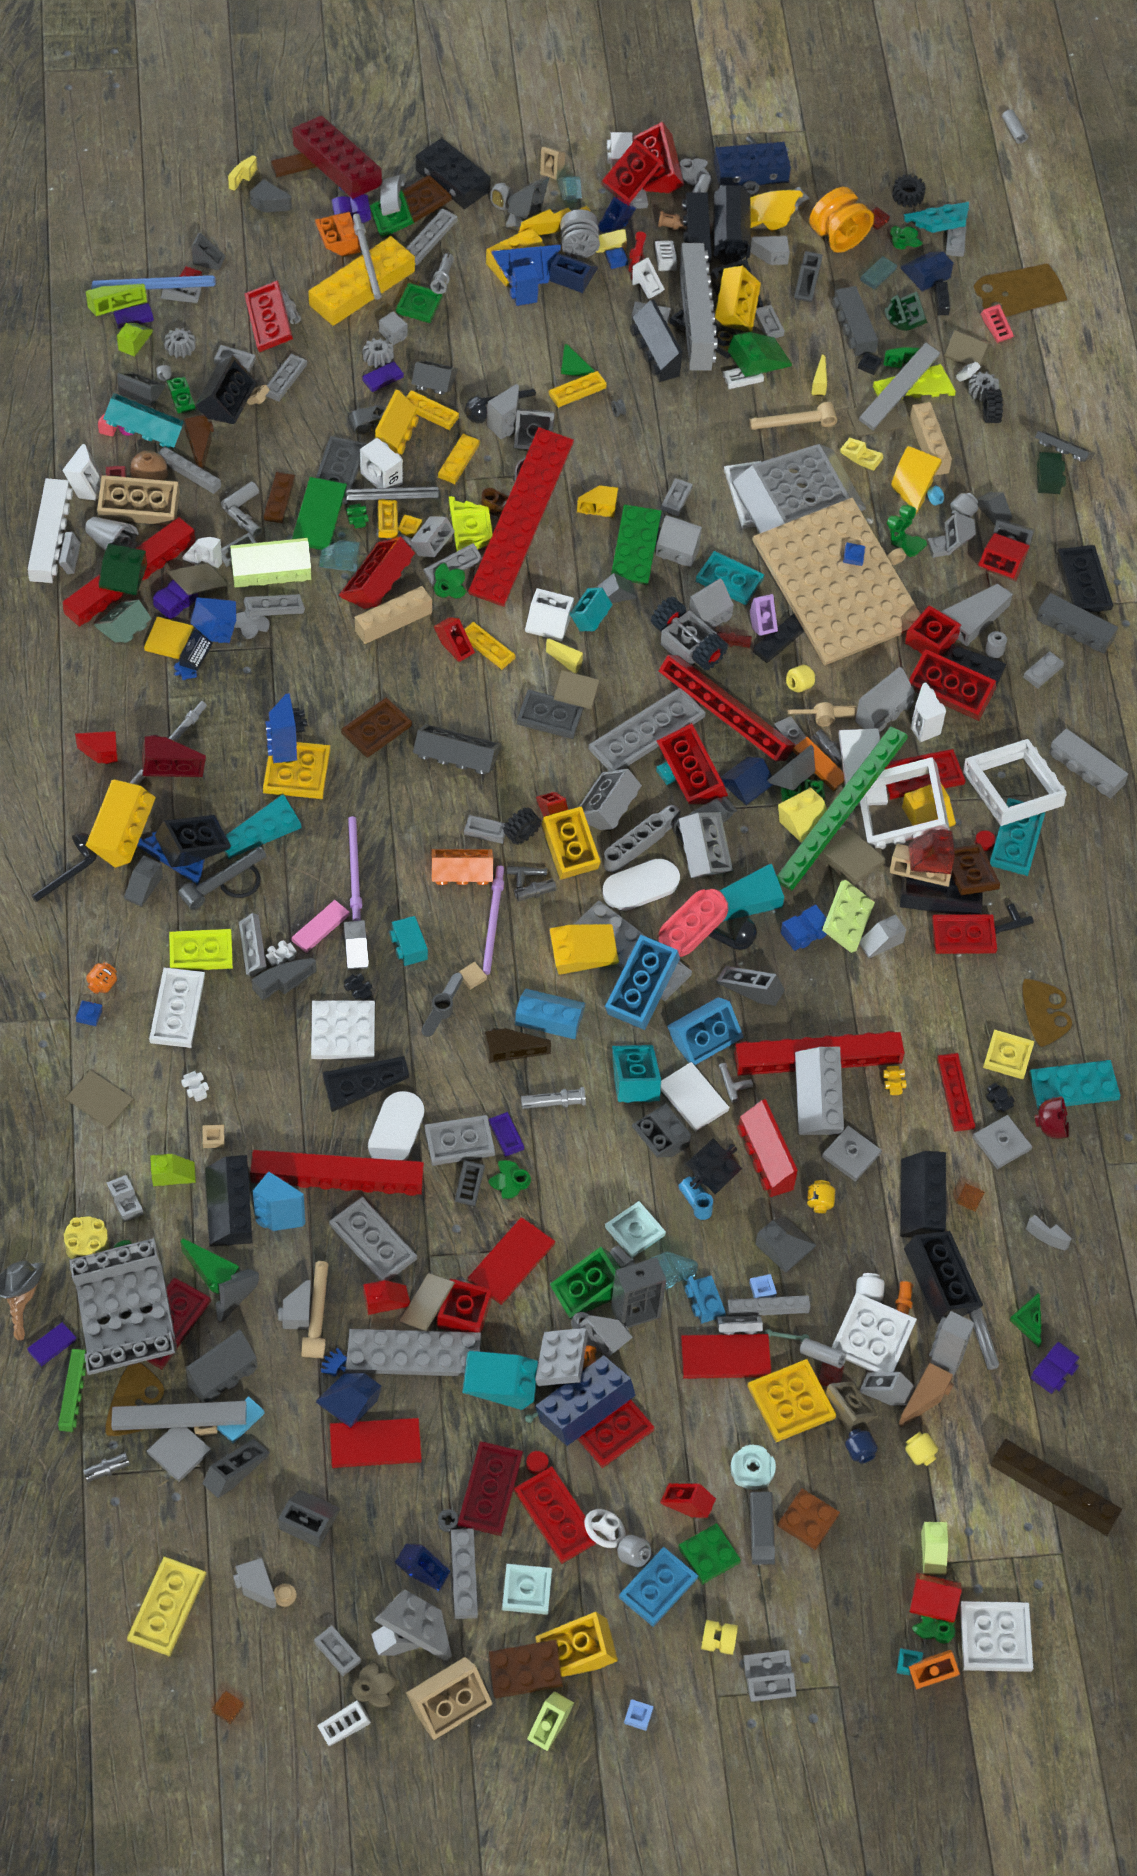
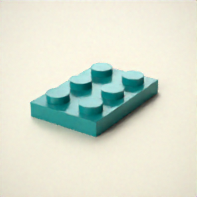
M713 551L696 576L695 582L707 587L721 578L730 598L747 605L764 580L765 574Z

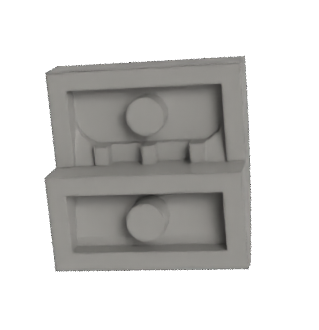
M789 1650L743 1655L750 1702L796 1696Z

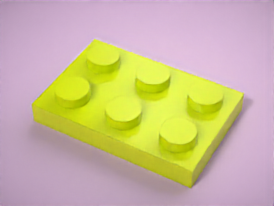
M231 929L169 932L170 968L182 970L233 969Z

